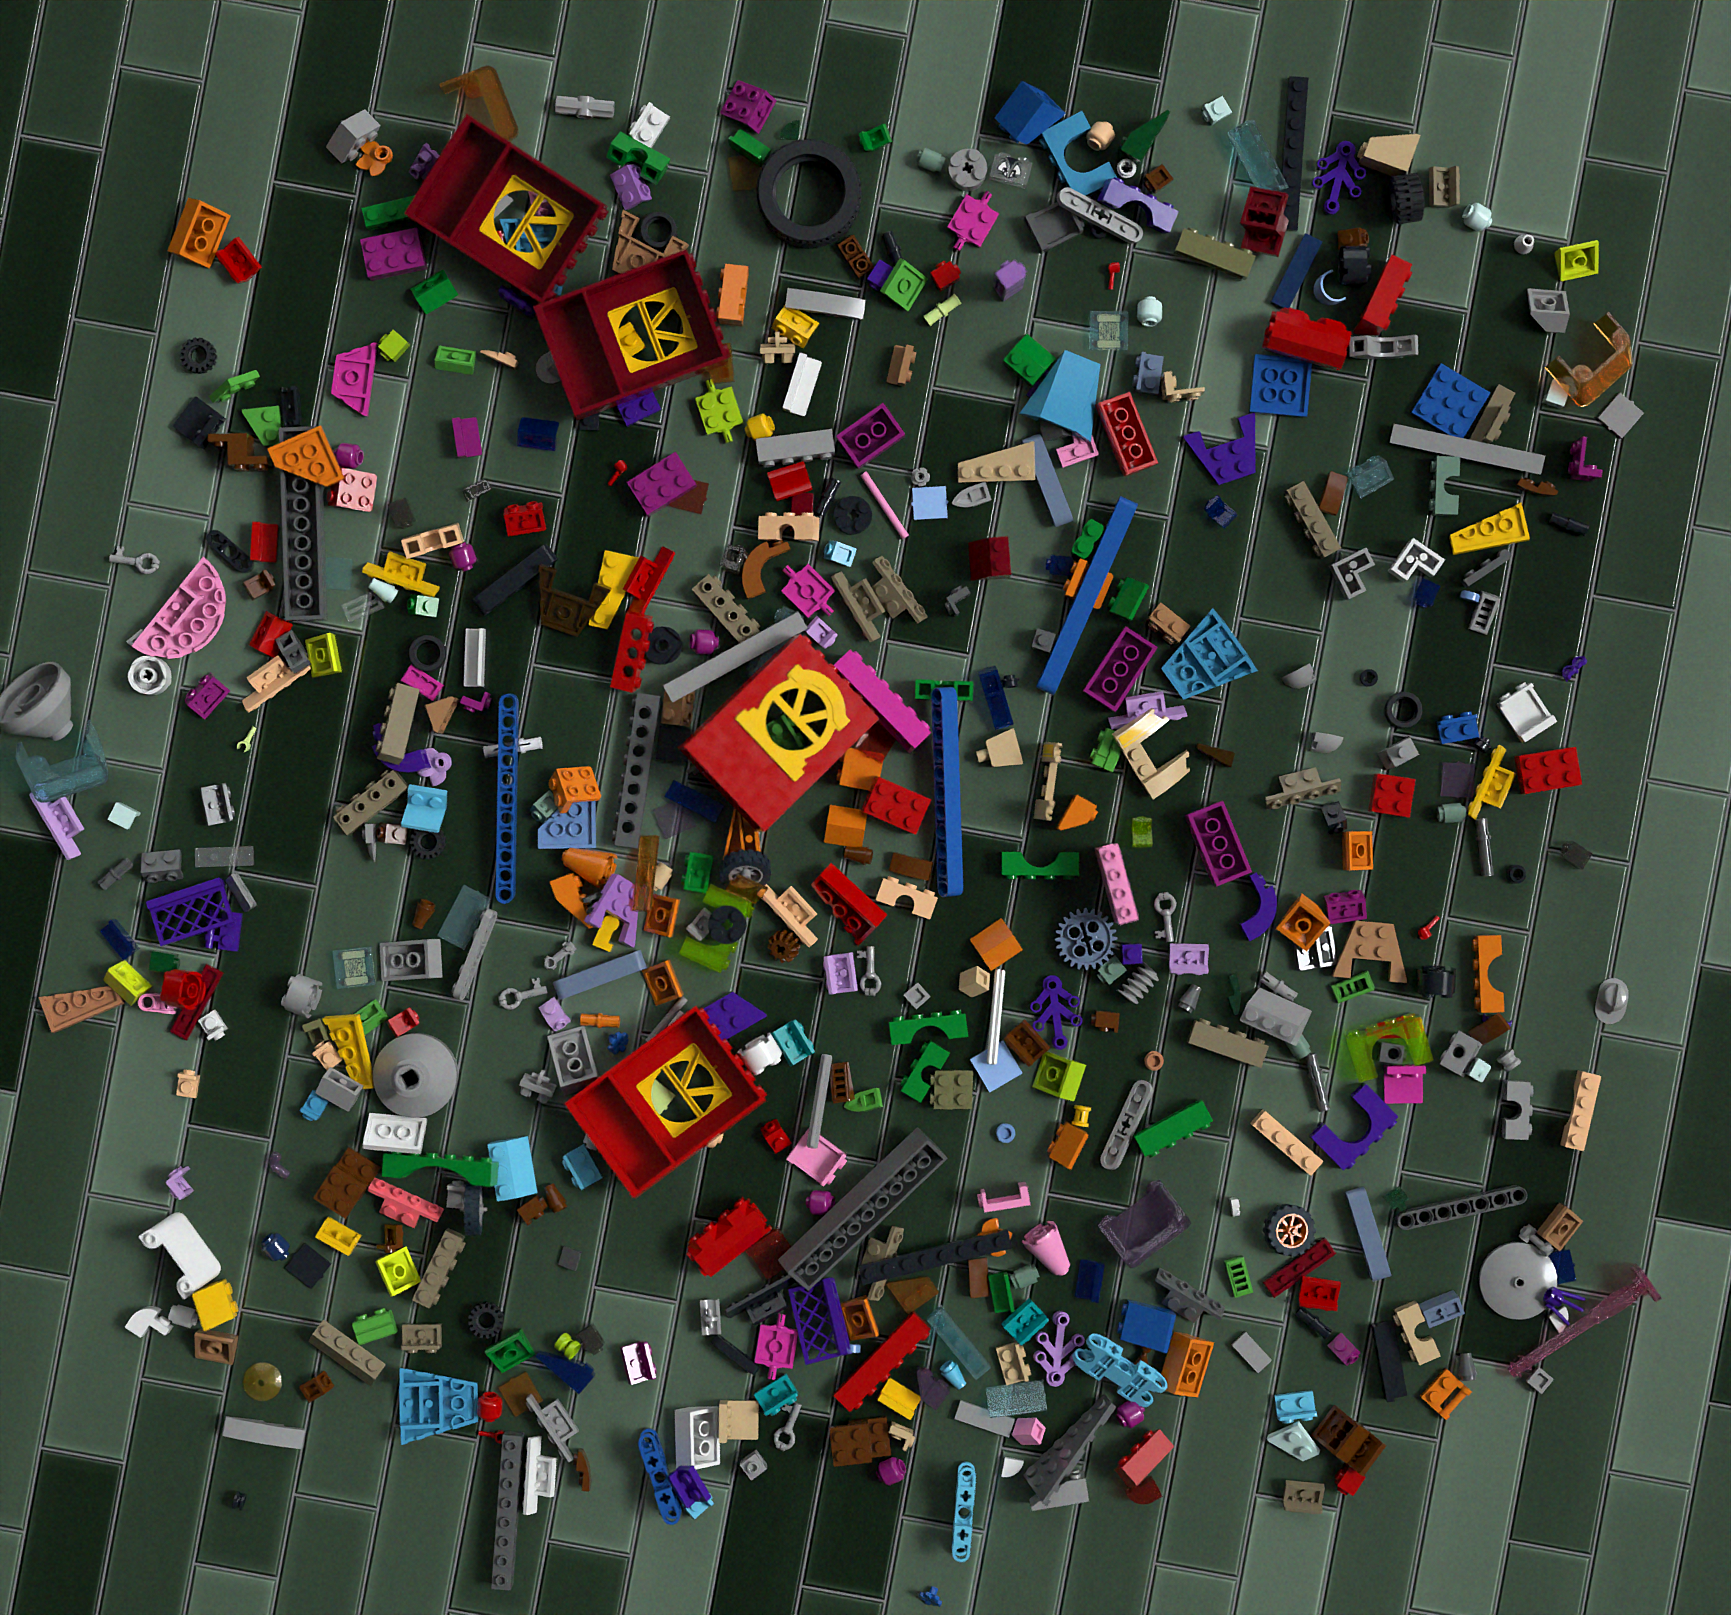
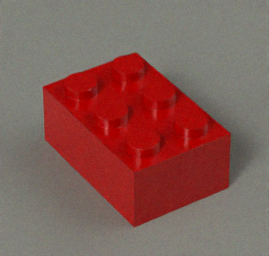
M1576 747L1514 756L1520 794L1582 785Z
M875 776L861 811L916 835L931 799L879 776Z

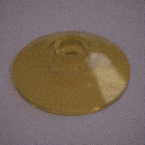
M265 1362L256 1363L244 1375V1389L255 1400H270L281 1389V1374L272 1364ZM263 1380L264 1386H260L258 1381Z

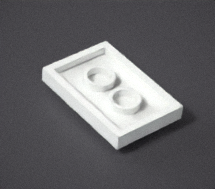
M369 1113L363 1149L421 1154L427 1118Z

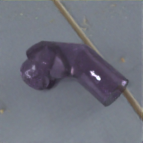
M275 1151L272 1155H269V1164L273 1172L286 1179L290 1171L280 1165L279 1160H281L282 1156Z

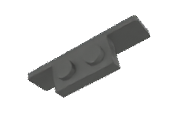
M1159 1268L1155 1281L1169 1289L1162 1300V1304L1195 1323L1203 1311L1219 1320L1223 1317L1225 1307L1220 1302L1211 1299L1202 1291H1198L1187 1282L1173 1276L1169 1271Z

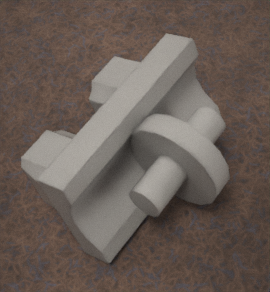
M541 1070L540 1074L533 1072L532 1075L525 1073L519 1084L521 1086L520 1094L530 1097L532 1091L539 1093L537 1100L547 1103L549 1098H552L557 1085L550 1083L551 1078L544 1076L545 1070Z
M719 1299L700 1300L702 1335L721 1334Z

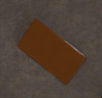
M987 1257L968 1259L970 1298L989 1296Z

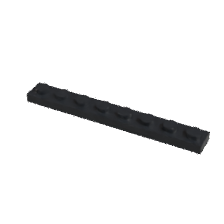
M1289 76L1280 189V192L1289 195L1283 213L1289 220L1286 231L1298 230L1309 77Z
M1003 1229L858 1265L862 1285L1012 1249L1008 1229Z

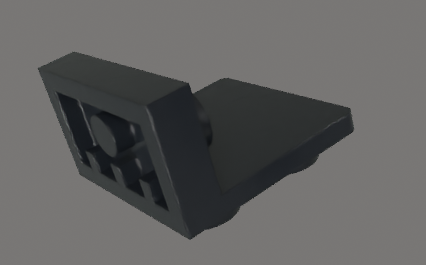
M195 396L173 427L197 446L205 449L209 443L208 434H216L226 421V418Z

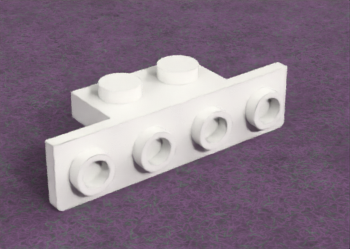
M539 1435L528 1438L526 1445L527 1461L525 1463L526 1477L522 1504L523 1515L537 1513L538 1495L545 1497L554 1496L557 1458L540 1455L542 1436Z

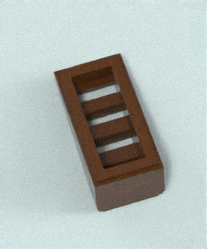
M849 1062L831 1064L830 1079L833 1104L854 1100L855 1096ZM844 1068V1072L836 1073V1069ZM837 1077H845V1080L837 1081ZM845 1084V1088H839L838 1085ZM846 1092V1095L840 1096V1093Z

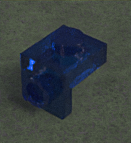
M1218 495L1210 499L1204 508L1207 515L1223 529L1237 516L1236 512L1226 505Z

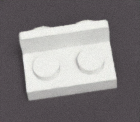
M649 102L647 106L644 105L641 108L638 121H634L631 124L629 135L652 148L669 121L670 116Z

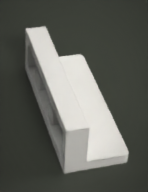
M799 353L784 401V411L800 416L806 415L822 364L821 361L808 358L806 354Z
M483 628L466 629L464 686L484 687L486 630Z

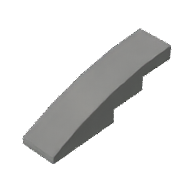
M788 288L785 308L804 310L827 316L863 320L866 300Z
M225 1416L222 1436L273 1446L301 1449L305 1430L303 1428L286 1427L283 1424L266 1423L263 1420Z

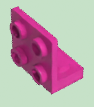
M1384 1065V1102L1386 1104L1423 1103V1074H1426V1066Z

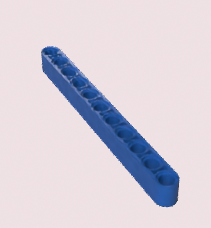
M1122 496L1119 497L1036 688L1051 695L1055 694L1136 511L1137 503Z
M953 687L934 688L931 693L937 888L941 897L961 895L963 892L958 710L956 690Z
M511 693L503 695L499 700L496 899L503 904L513 900L516 888L519 701L517 696ZM506 697L513 699L514 704L511 708L506 707L504 704ZM506 716L513 719L511 727H507L504 724ZM505 736L512 737L513 744L511 746L505 745ZM505 755L512 757L511 765L504 763L503 758ZM505 774H509L512 777V783L509 785L503 781ZM505 793L510 794L512 797V801L509 804L503 801ZM503 813L511 815V822L503 821ZM503 832L510 833V842L502 839ZM503 851H508L511 854L509 861H505L502 858ZM503 870L509 871L511 875L509 880L502 878L501 873ZM503 889L510 892L509 899H504L501 896Z

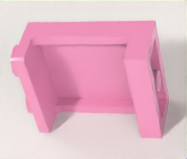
M808 1128L786 1160L792 1164L794 1163L824 1187L826 1183L830 1185L834 1180L835 1175L833 1173L836 1169L839 1168L841 1170L847 1162L845 1159L846 1153L821 1135L818 1147L816 1149L808 1148L806 1146L809 1133Z
M1026 1182L1018 1183V1195L986 1199L984 1189H980L981 1194H977L979 1208H983L984 1212L1030 1205Z

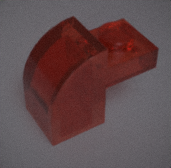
M1152 1476L1141 1481L1137 1486L1125 1490L1129 1499L1137 1504H1149L1163 1497Z

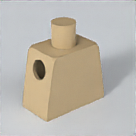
M1014 728L986 740L987 749L976 751L978 762L990 760L991 767L1023 764Z

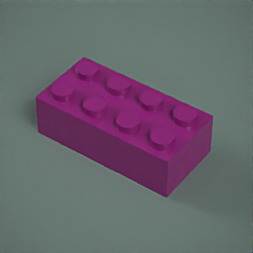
M1125 626L1082 692L1112 712H1116L1158 647Z
M1224 801L1216 802L1184 815L1213 887L1252 872Z

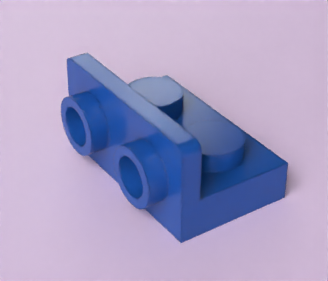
M1471 712L1460 713V717L1454 719L1452 715L1441 717L1442 721L1436 722L1440 744L1479 737L1476 718H1478L1477 714L1472 715Z

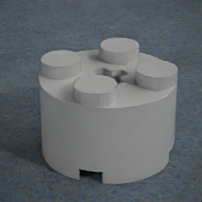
M962 149L951 157L948 176L952 185L962 191L969 192L978 189L984 182L987 173V163L978 150ZM965 167L971 169V172L967 173V171H964Z
M298 974L296 977L291 976L288 981L289 989L287 995L283 996L281 1005L289 1012L309 1018L311 1016L309 1012L311 1010L315 1011L322 994L319 985L322 986V982Z

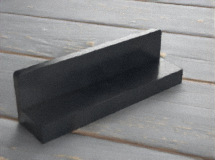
M1393 1320L1371 1324L1383 1395L1387 1403L1394 1402V1398L1407 1396L1395 1324Z

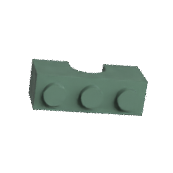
M1436 456L1430 464L1433 480H1430L1432 499L1429 500V511H1432V516L1458 515L1459 495L1448 494L1444 489V482L1447 478H1457L1460 476V457Z

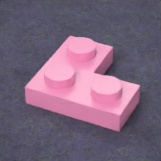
M1072 432L1071 437L1074 443L1056 449L1062 468L1099 455L1093 436H1091V442L1073 436L1074 432Z

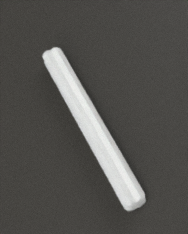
M996 969L994 974L987 1064L992 1065L997 1064L1005 980V970Z

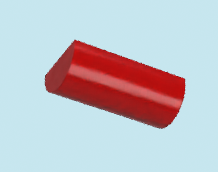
M1130 392L1095 405L1123 477L1158 464Z

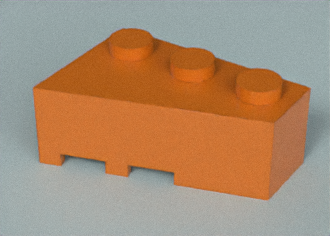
M725 264V269H721L720 280H723L722 288H719L718 299H720V307H717L716 318H718L720 324L743 326L749 274L748 266Z
M734 808L724 856L730 855L733 851L739 852L742 849L744 851L751 849L754 852H761L759 832Z

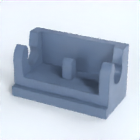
M1454 1290L1418 1304L1429 1328L1465 1314L1460 1299Z

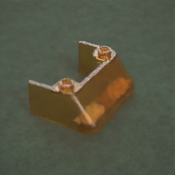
M483 66L439 84L445 94L463 87L465 94L469 98L476 99L483 96L496 130L494 132L510 142L518 136L519 129L499 76L493 67Z
M1609 312L1597 320L1594 325L1617 351L1594 372L1585 365H1578L1571 369L1560 356L1545 366V369L1580 407L1590 405L1633 365L1630 336Z

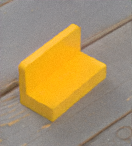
M889 1378L877 1399L911 1420L914 1410L921 1401V1396Z

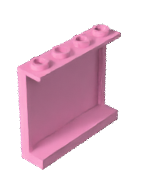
M1112 843L1094 848L1114 922L1123 924L1138 920L1118 844L1113 845Z

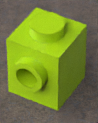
M392 330L389 335L385 334L380 339L378 347L382 350L380 354L386 360L392 359L396 362L410 344L396 331Z

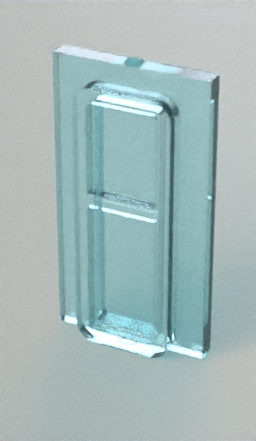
M463 885L437 936L465 950L480 922V916L486 910L491 898Z
M1043 1380L986 1388L990 1418L1047 1411Z

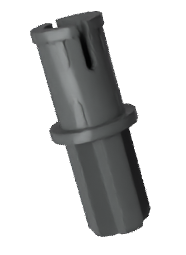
M125 858L114 868L111 867L110 871L98 880V884L104 890H107L114 882L122 879L121 876L133 867V863L130 859Z

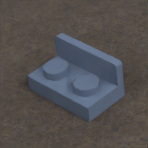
M1141 352L1140 356L1136 357L1135 367L1138 368V374L1134 375L1132 386L1136 387L1135 392L1158 395L1164 356Z

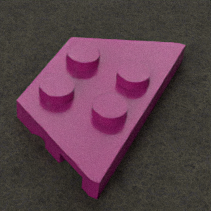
M371 343V345L336 355L331 394L365 417H368L377 343Z

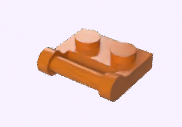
M1445 1368L1420 1397L1447 1420L1450 1417L1449 1414L1472 1391ZM1458 1386L1461 1391L1442 1409L1440 1405Z

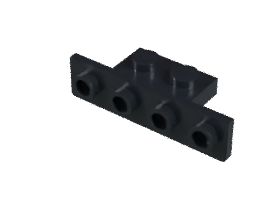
M789 1274L782 1275L773 1284H766L761 1288L762 1290L746 1295L742 1301L731 1303L724 1311L729 1318H732L747 1310L753 1324L757 1325L788 1308L781 1290L797 1281Z

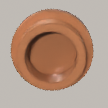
M1156 1051L1147 1053L1144 1058V1063L1150 1070L1160 1069L1164 1062L1163 1056Z

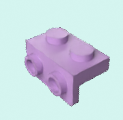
M1170 943V973L1178 975L1184 973H1193L1195 975L1208 974L1209 945Z
M853 952L824 956L823 967L826 971V988L829 995L858 991Z
M188 1166L175 1169L168 1175L170 1179L165 1182L170 1187L169 1191L176 1199L179 1198V1200L187 1197L194 1191L182 1177L190 1170Z

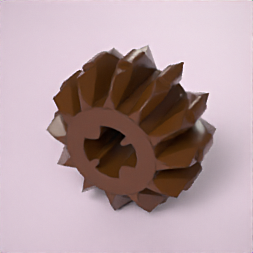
M787 930L782 932L776 931L768 940L770 943L767 948L771 950L769 955L775 956L774 961L780 959L781 963L791 962L799 954L798 950L801 945L796 943L799 938H794L793 932L788 934Z

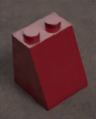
M1008 536L989 537L968 543L971 581L1010 578L1011 564Z

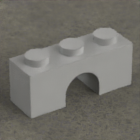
M1504 1080L1503 1099L1515 1101L1518 1106V1112L1514 1117L1502 1118V1138L1529 1140V1135L1532 1134L1529 1116H1532L1533 1107L1530 1104V1097L1533 1096V1085L1529 1081Z

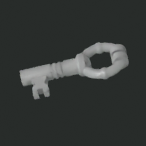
M117 546L116 554L110 555L109 562L134 565L144 574H150L158 570L160 564L157 557L151 553L142 554L137 558L123 556L125 547L120 549V546ZM144 558L152 559L151 569L142 568Z
M1169 892L1159 893L1155 899L1154 907L1163 916L1165 930L1162 932L1155 931V934H1158L1156 938L1166 937V942L1174 941L1171 914L1176 908V901ZM1164 898L1165 900L1170 899L1171 908L1162 910L1159 907V902L1164 900Z
M867 946V951H857L859 953L857 958H867V972L862 976L859 985L866 996H875L881 988V981L876 973H874V946ZM867 978L875 979L876 987L871 989L865 988V980Z
M537 978L536 981L532 979L534 989L520 992L513 988H507L498 997L499 1005L505 1009L513 1010L519 1006L523 999L548 993L546 986L541 987L539 984L540 978ZM507 993L515 994L516 1002L514 1004L507 1005L505 997Z
M797 1402L794 1403V1406L784 1404L785 1407H782V1410L790 1413L786 1426L779 1428L774 1433L776 1448L782 1451L790 1449L795 1443V1435L792 1428L802 1406ZM782 1432L790 1435L788 1444L778 1441V1437Z

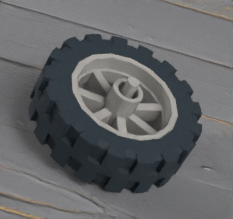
M744 849L739 850V852L733 851L730 855L724 856V860L720 861V880L725 887H729L731 890L736 889L739 892H743V890L749 892L752 889L758 890L771 879L770 860L767 859L765 854L762 855L760 851L754 852L751 849H748V851H744Z
M466 1184L464 1208H460V1212H464L466 1235H481L483 1213L487 1211V1207L483 1205L482 1186Z

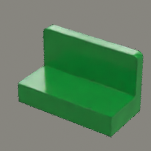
M741 129L737 131L734 137L730 136L728 138L729 147L760 167L771 153L769 147Z
M444 270L439 271L411 288L414 297L425 314H429L458 296Z
M1007 1271L988 1274L995 1313L1004 1311L1015 1312Z

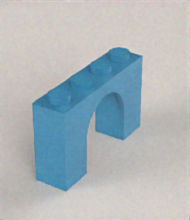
M1081 111L1046 129L1041 133L1039 141L1042 148L1048 150L1050 154L1048 159L1051 165H1056L1059 171L1057 176L1060 182H1065L1067 187L1090 197L1102 190L1107 179L1117 178L1109 162L1086 173L1076 172L1066 164L1064 159L1065 147L1071 141L1088 133L1091 129L1084 113Z

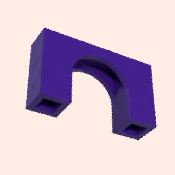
M1364 1082L1350 1095L1366 1112L1368 1117V1129L1363 1137L1353 1142L1340 1140L1323 1122L1309 1135L1343 1171L1350 1169L1356 1163L1355 1159L1359 1155L1363 1156L1370 1149L1368 1146L1373 1141L1375 1143L1383 1137L1382 1133L1387 1128L1391 1129L1397 1123L1396 1119L1398 1116Z

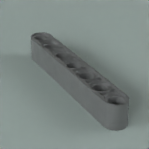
M1511 1185L1401 1210L1395 1215V1223L1401 1229L1410 1230L1515 1206L1526 1201L1527 1192L1518 1185ZM1516 1190L1521 1191V1196L1518 1199L1513 1198V1193ZM1501 1194L1502 1201L1495 1204L1494 1197ZM1482 1198L1484 1201L1483 1206L1476 1208V1200ZM1459 1203L1465 1204V1209L1462 1212H1457L1456 1207ZM1441 1207L1446 1208L1444 1216H1438V1209ZM1426 1211L1428 1216L1425 1220L1421 1221L1419 1214ZM1407 1215L1409 1217L1408 1223L1401 1225V1217Z

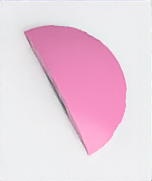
M204 556L132 644L133 648L152 657L159 656L172 659L197 652L214 638L224 619L226 594L218 572Z

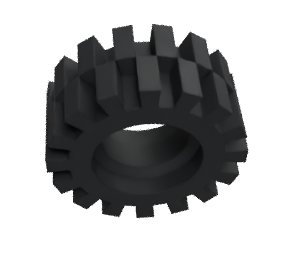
M195 337L193 340H187L188 343L183 344L184 348L180 350L182 364L193 373L201 374L202 372L207 373L209 369L212 370L213 364L216 365L215 359H217V351L213 345L200 337L199 339ZM199 348L203 349L206 353L204 361L201 363L194 362L192 360L193 351Z
M415 829L410 841L411 849L415 852L414 854L424 859L438 857L445 850L444 847L446 846L444 832L439 830L438 833ZM426 834H430L435 838V846L431 849H425L421 845V839Z
M482 1302L471 1311L468 1325H470V1330L474 1332L475 1336H480L479 1338L486 1337L487 1339L494 1337L503 1327L504 1314L496 1304ZM483 1313L492 1315L493 1325L483 1327L479 1323L480 1315Z

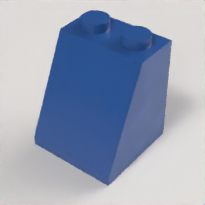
M1021 81L995 119L1000 123L999 127L1003 131L1010 133V139L1016 143L1022 142L1027 145L1062 118L1065 112L1044 91Z
M1127 1299V1304H1123L1121 1315H1124L1122 1323L1119 1322L1117 1327V1334H1119L1120 1340L1167 1353L1176 1318L1173 1310Z

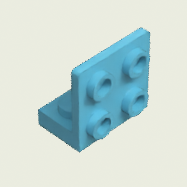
M410 784L407 806L401 821V827L438 833L447 808V790Z

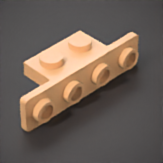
M276 656L249 675L247 679L256 691L242 700L246 711L251 712L253 709H257L267 699L274 697L284 687H288L294 680L305 675L311 669L310 665L294 674L290 667L288 668L282 659Z
M767 884L757 891L761 899L769 904L774 913L782 918L787 927L796 933L803 944L811 947L818 940L805 926L817 913L792 886L780 897Z

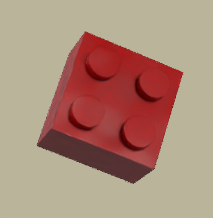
M1379 773L1374 774L1368 812L1410 817L1416 779Z

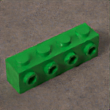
M1199 1099L1137 1132L1133 1136L1143 1155L1151 1158L1159 1154L1160 1149L1164 1147L1168 1149L1176 1145V1141L1180 1138L1185 1140L1193 1136V1132L1197 1129L1202 1131L1210 1127L1213 1119L1204 1102Z

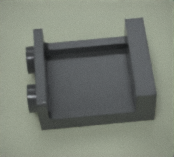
M1058 202L1034 214L1030 213L1024 218L1041 254L1082 234V227L1085 226L1081 217H1077L1076 214L1064 209Z

